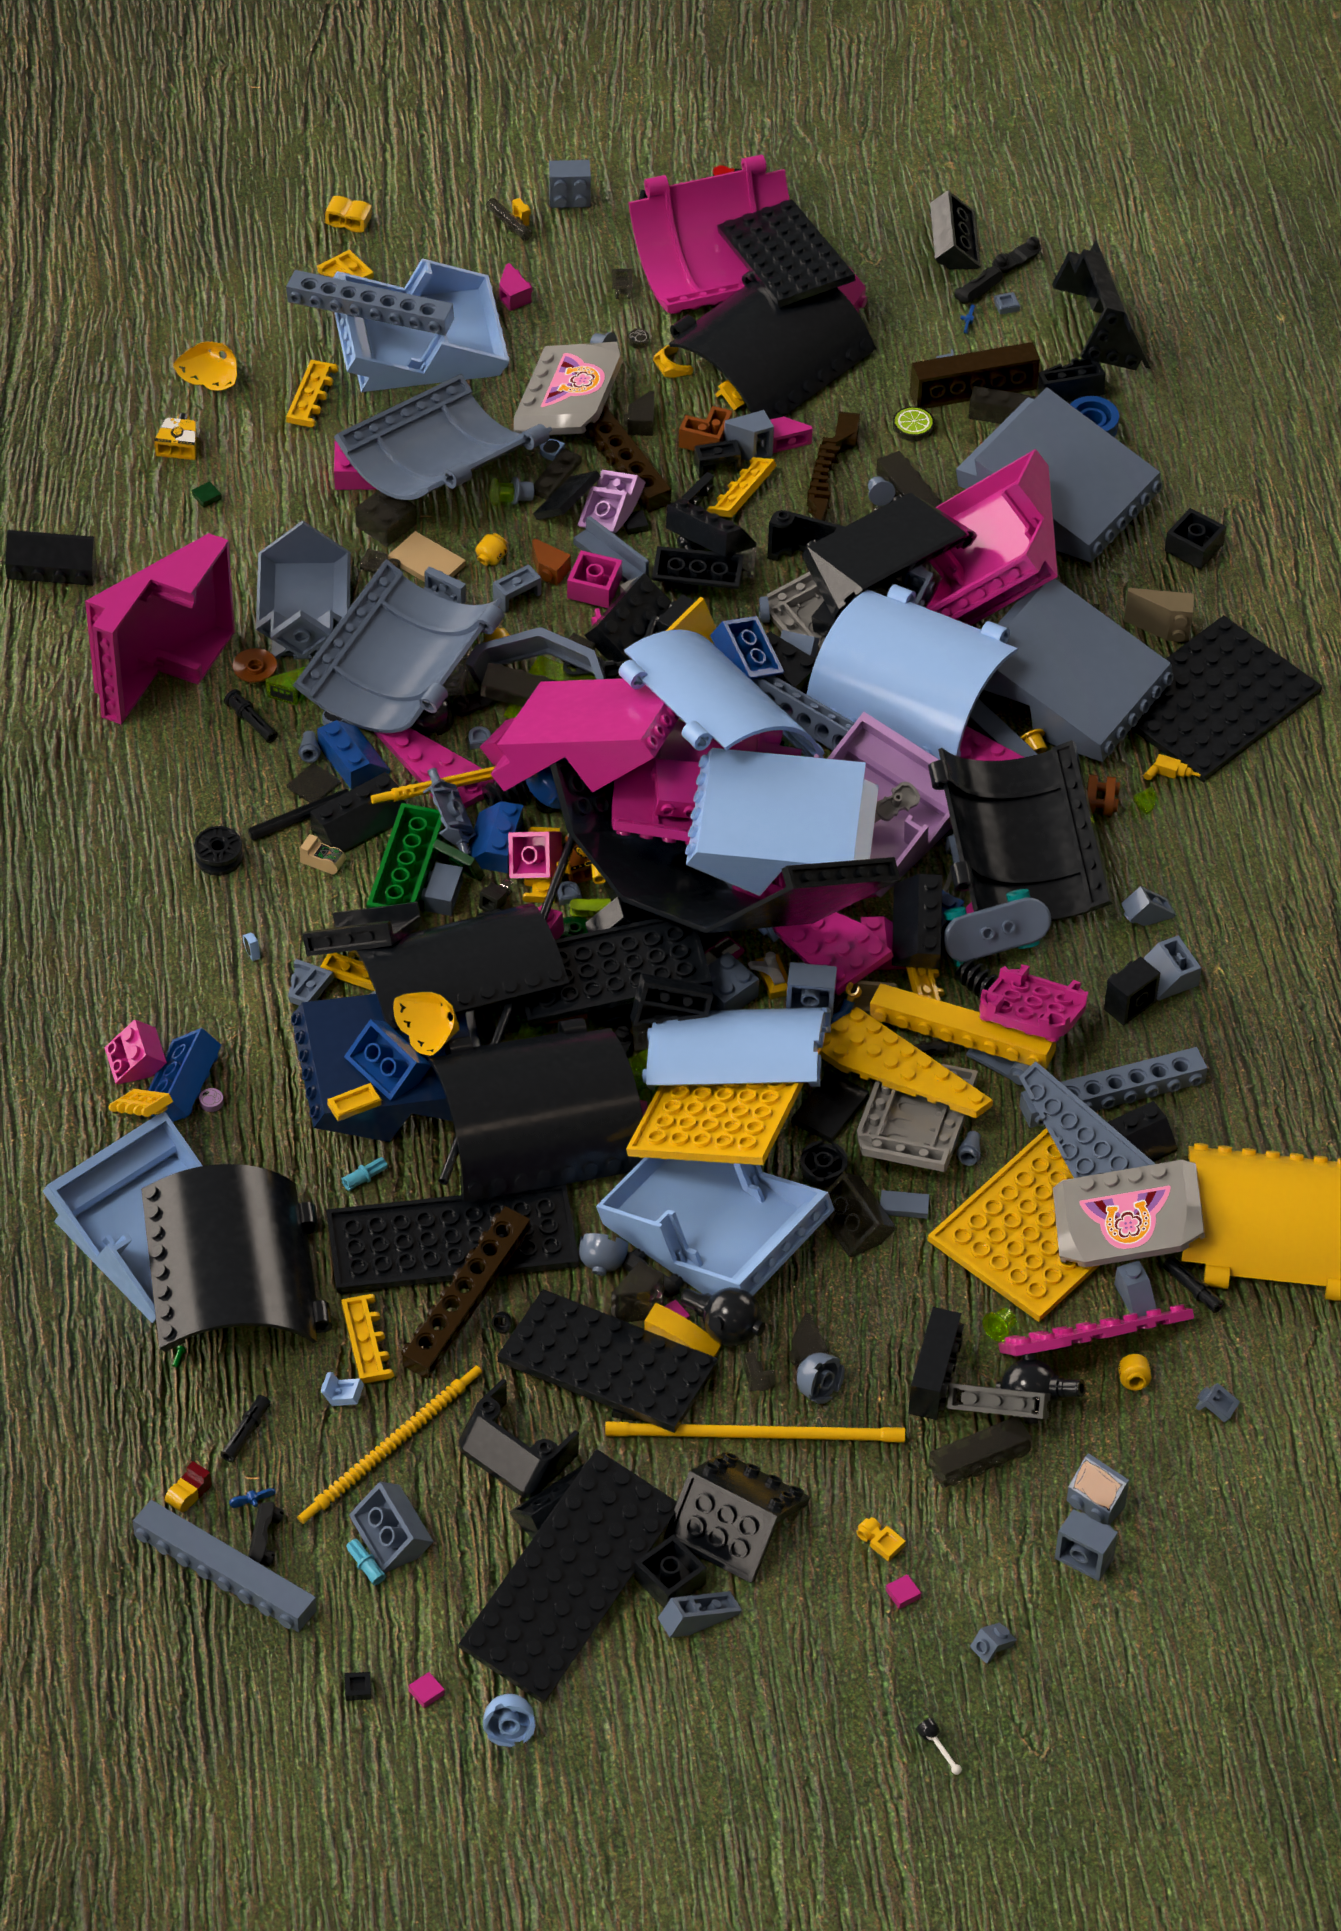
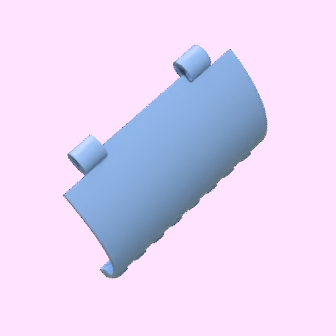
M896 584L889 589L887 597L871 590L862 592L842 611L827 634L811 673L807 695L854 723L863 712H866L939 760L938 749L940 748L960 757L961 752L959 750L963 734L977 699L995 671L1009 657L1017 653L1018 648L1006 644L1010 636V630L991 621H987L982 629H978L915 604L916 593Z
M688 630L663 631L645 637L624 650L632 660H627L620 666L619 675L633 689H640L646 685L685 722L686 725L682 729V736L696 750L701 751L707 748L713 738L725 750H728L735 744L753 735L772 730H783L782 735L796 748L802 749V754L805 757H814L817 754L820 758H823L825 753L822 747L712 642L699 633Z

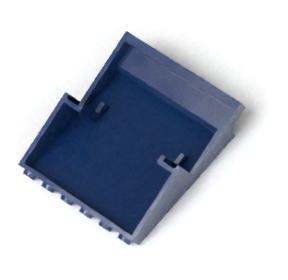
M369 994L302 1002L297 1010L292 1013L291 1024L294 1029V1040L297 1044L298 1060L301 1063L302 1079L305 1083L306 1098L310 1108L309 1115L312 1118L313 1128L390 1142L411 1113L453 1121L443 1087L432 1066L418 1085L393 1101H390L372 1084L381 1098V1105L337 1121L327 1105V1099L371 1083L344 1056L370 1019L384 1021L377 995ZM474 1010L456 1015L459 1031L451 1039L470 1036L473 1047L482 1046ZM453 1016L448 1017L449 1021L453 1020ZM396 1030L410 1044L409 1035L401 1030ZM417 1041L418 1043H420V1046L422 1047L424 1042ZM443 1046L434 1055H421L428 1061V1058L446 1055L445 1047Z

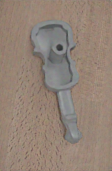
M901 782L896 788H892L891 796H885L882 800L877 801L874 823L880 819L890 821L894 816L898 815L899 811H909L917 806L920 801L917 789L909 782Z

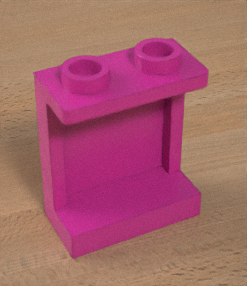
M655 759L650 773L651 780L655 781L657 804L654 810L655 815L691 818V813L695 808L693 798L698 789L696 779L700 773L699 762Z

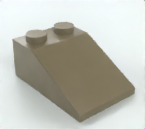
M1128 588L1124 621L1166 641L1188 642L1193 617L1194 593Z

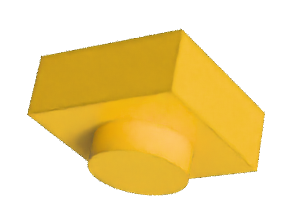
M520 198L512 200V216L522 228L528 226L529 216L531 215L529 206L524 204Z

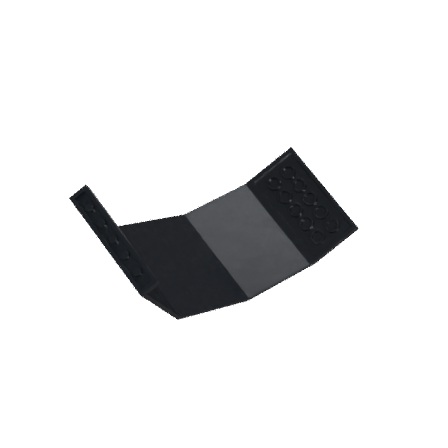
M569 762L555 763L550 766L567 832L618 897L625 903L704 933L813 924L901 880L895 857L789 865L782 868L786 887L761 900L733 890L723 880L686 865L687 855L685 851L687 845L685 841L676 840V843L662 841V837L653 836V839H644L639 837L640 834L630 833V836L617 834V830H613L612 827L614 781L591 792Z

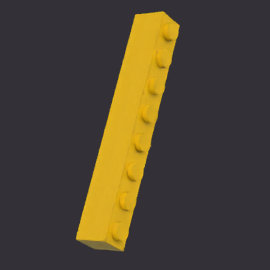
M880 983L870 1002V1016L879 1022H885L899 1028H905L923 1035L942 1039L943 1041L959 1044L966 1048L1003 1057L1010 1061H1016L1029 1066L1036 1061L1044 1069H1047L1056 1051V1042H1050L1045 1037L1028 1035L1021 1030L1006 1028L992 1021H983L979 1017L980 1012Z

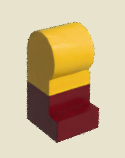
M194 1461L186 1467L187 1472L176 1484L170 1487L165 1496V1502L182 1513L187 1511L212 1486L211 1472Z

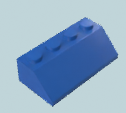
M203 1028L172 1040L165 1054L167 1063L157 1071L148 1091L170 1094L173 1102L167 1105L168 1109L165 1112L172 1122L181 1118L185 1119L191 1114L193 1110L192 1105L201 1094V1087L210 1075L209 1070L219 1056L218 1052L222 1045Z

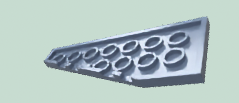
M1036 1061L1019 1077L1073 1178L1155 1164Z

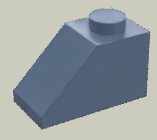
M1142 886L1121 903L1125 910V917L1131 923L1135 922L1142 926L1176 916L1167 898Z
M1140 1261L1117 1267L1114 1285L1130 1314L1137 1313L1138 1317L1147 1315L1146 1311L1157 1309L1150 1280Z

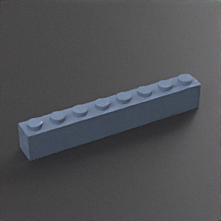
M150 1500L133 1520L134 1535L138 1540L143 1543L148 1542L161 1554H168L173 1557L181 1566H188L193 1569L201 1578L210 1579L223 1591H230L243 1603H250L258 1608L263 1615L272 1616L285 1628H292L299 1632L317 1611L315 1596L153 1500Z

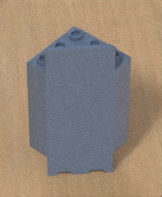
M303 520L258 553L256 630L272 640V654L276 659H281V656H294V659H312V656L317 653L350 608L351 552Z

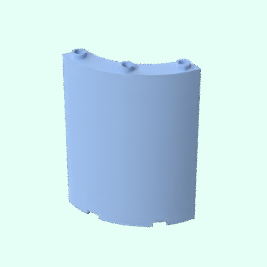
M820 1007L710 1010L708 1017L680 1021L675 1019L663 1021V1023L653 1022L652 1028H648L647 1032L649 1047L647 1069H643L642 1073L643 1083H646L650 1090H655V1086L809 1083L811 1087H820L821 1055H818L817 1051L818 1048H823L825 1033H831V1009Z

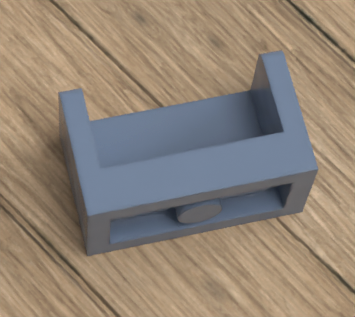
M527 565L493 582V601L501 598L502 602L499 604V607L506 613L509 611V599L529 589L536 596L541 595V577L530 565Z

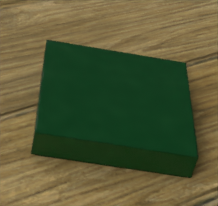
M436 839L433 848L444 864L463 867L464 874L477 881H482L485 874L474 857Z

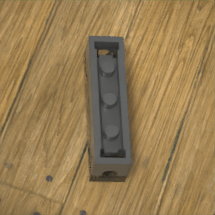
M951 1383L949 1384L947 1408L1048 1419L1052 1416L1053 1399L1052 1393ZM1036 1400H1040L1039 1410H1035Z

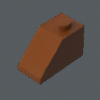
M534 538L532 540V557L537 574L544 581L557 586L571 570V555Z

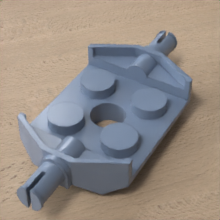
M431 768L427 773L430 776L432 785L424 790L423 794L432 792L433 802L438 807L441 821L446 827L439 833L449 842L456 845L460 851L471 856L467 843L476 834L455 784L440 779L437 769Z

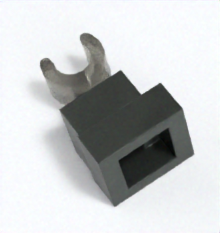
M506 878L503 879L499 886L491 882L480 892L479 908L485 912L495 909L501 910L506 904L507 896L512 893V890L509 888L513 885V882Z

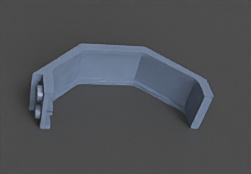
M542 627L477 644L465 662L474 681L481 685L484 683L489 672L497 666L546 654L591 672L595 675L596 679H606L602 665L594 650Z

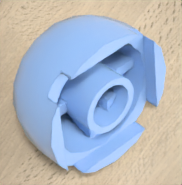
M503 1694L494 1698L486 1707L483 1718V1729L488 1734V1739L499 1746L506 1747L515 1746L514 1742L523 1740L524 1743L528 1741L535 1730V1717L532 1706L523 1697L516 1694Z

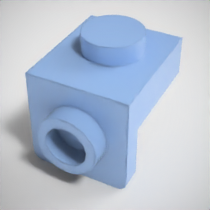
M328 1372L322 1384L321 1392L332 1406L358 1404L364 1383L360 1378L338 1380L333 1372Z

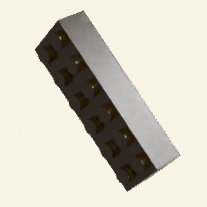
M1033 342L912 362L910 395L915 408L927 409L1037 390L1040 357Z

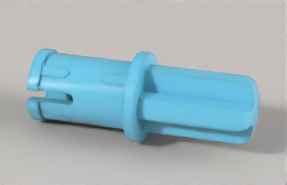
M380 1157L366 1166L360 1165L357 1170L341 1178L347 1191H351L364 1182L369 1183L371 1177L388 1168L387 1162L383 1157Z
M353 1539L347 1544L348 1551L358 1563L357 1568L367 1575L373 1585L380 1584L386 1578V1574L377 1565L375 1556L368 1554L358 1539Z

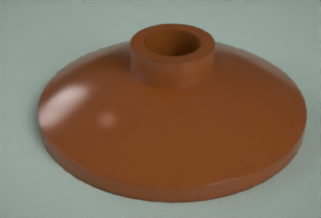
M260 648L244 650L233 660L235 675L246 682L257 683L265 681L272 677L277 669V661L274 655Z

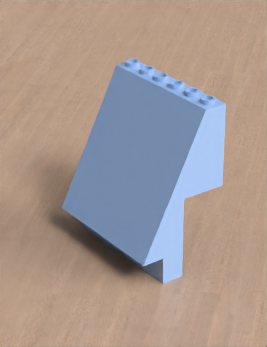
M423 258L405 288L337 271L333 278L453 303L454 320L446 336L334 312L346 370L349 373L357 374L361 392L443 383L460 374L463 375L465 380L500 376L503 370L508 367L510 358L507 354L506 342L504 341L503 329L500 325L489 275Z
M712 748L707 755L701 757L698 765L701 769L696 779L698 789L693 798L695 808L691 813L693 822L688 832L690 841L685 851L687 855L686 865L760 896L780 874L782 868L786 866L870 859L879 785L864 779L866 762Z
M165 1111L52 1181L43 1190V1193L58 1213V1217L54 1222L151 1323L156 1321L141 1189L174 1173L203 1166Z
M646 1157L596 1206L603 1225L636 1248H639L640 1251H644L646 1255L672 1273L678 1274V1277L681 1276L686 1283L702 1294L709 1293L711 1295L729 1287L745 1290L754 1295L834 1211L828 1192L765 1173L760 1165Z

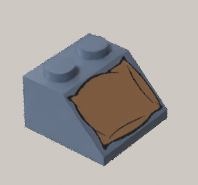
M1088 1453L1068 1487L1066 1501L1075 1509H1080L1101 1524L1110 1525L1125 1508L1129 1480Z

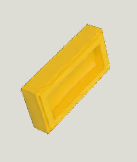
M369 1083L327 1099V1105L337 1121H341L380 1106L381 1098L372 1084Z

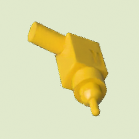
M1159 754L1155 763L1146 771L1143 778L1151 780L1156 774L1176 779L1177 776L1190 777L1195 775L1200 777L1201 775L1193 772L1192 768L1188 767L1187 764L1181 763V760Z

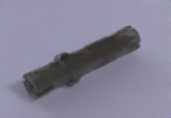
M491 198L487 201L486 208L504 222L508 230L513 233L515 232L523 241L531 238L532 230L523 224L520 217H515L496 198Z

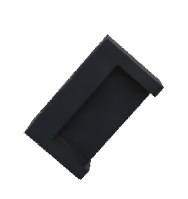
M736 440L695 446L694 465L698 478L703 476V466L733 462L735 471L740 472L741 452Z

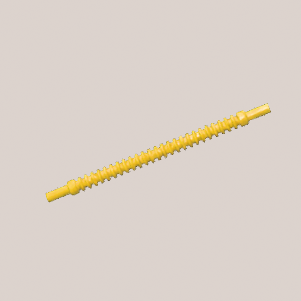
M476 1365L463 1377L452 1381L450 1386L446 1387V1391L442 1390L441 1395L438 1394L435 1397L436 1399H431V1404L426 1403V1408L422 1407L420 1409L421 1412H416L415 1416H411L410 1420H406L405 1425L402 1424L400 1429H396L395 1433L390 1434V1438L386 1437L385 1442H380V1447L376 1446L375 1451L371 1450L370 1455H365V1460L360 1459V1464L356 1463L354 1468H350L349 1472L344 1473V1477L340 1476L339 1481H334V1486L329 1485V1490L325 1489L323 1494L317 1495L314 1499L315 1502L297 1516L299 1522L304 1524L320 1510L327 1509L330 1506V1502L333 1503L335 1498L340 1497V1493L344 1494L345 1489H350V1484L355 1485V1480L359 1481L361 1476L366 1475V1471L370 1472L371 1467L374 1468L376 1463H381V1458L386 1459V1454L390 1455L392 1453L391 1450H396L397 1446H401L402 1441L405 1442L407 1437H411L412 1433L417 1432V1428L421 1429L422 1424H427V1420H431L432 1415L436 1416L437 1411L441 1412L442 1407L445 1408L447 1403H452V1398L456 1399L457 1395L465 1392L466 1386L482 1374L481 1368Z

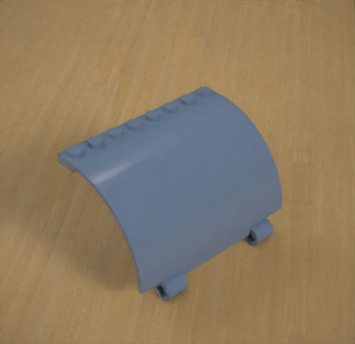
M460 374L337 433L334 439L356 471L374 488L396 499L413 500L444 485H447L449 488H455L471 480L472 471L522 446L531 450L549 440V432L553 429L551 426L546 428L543 424H538L520 434L503 427L481 408L471 393L473 391L463 375Z
M386 559L292 686L320 708L344 719L349 724L381 733L404 731L415 723L424 709L430 713L437 712L448 696V691L442 686L481 631L486 634H492L503 620L504 612L498 607L502 602L501 598L483 605H466L443 599L402 575L403 572Z

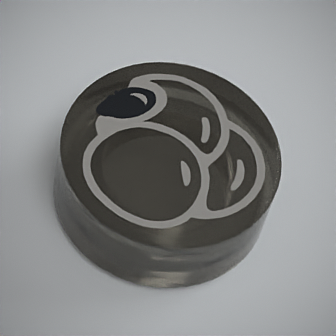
M634 329L628 334V343L633 348H644L649 344V334L643 329Z

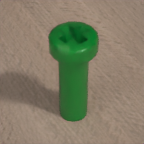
M177 1346V1354L172 1364L173 1367H178L183 1353L186 1352L184 1346Z

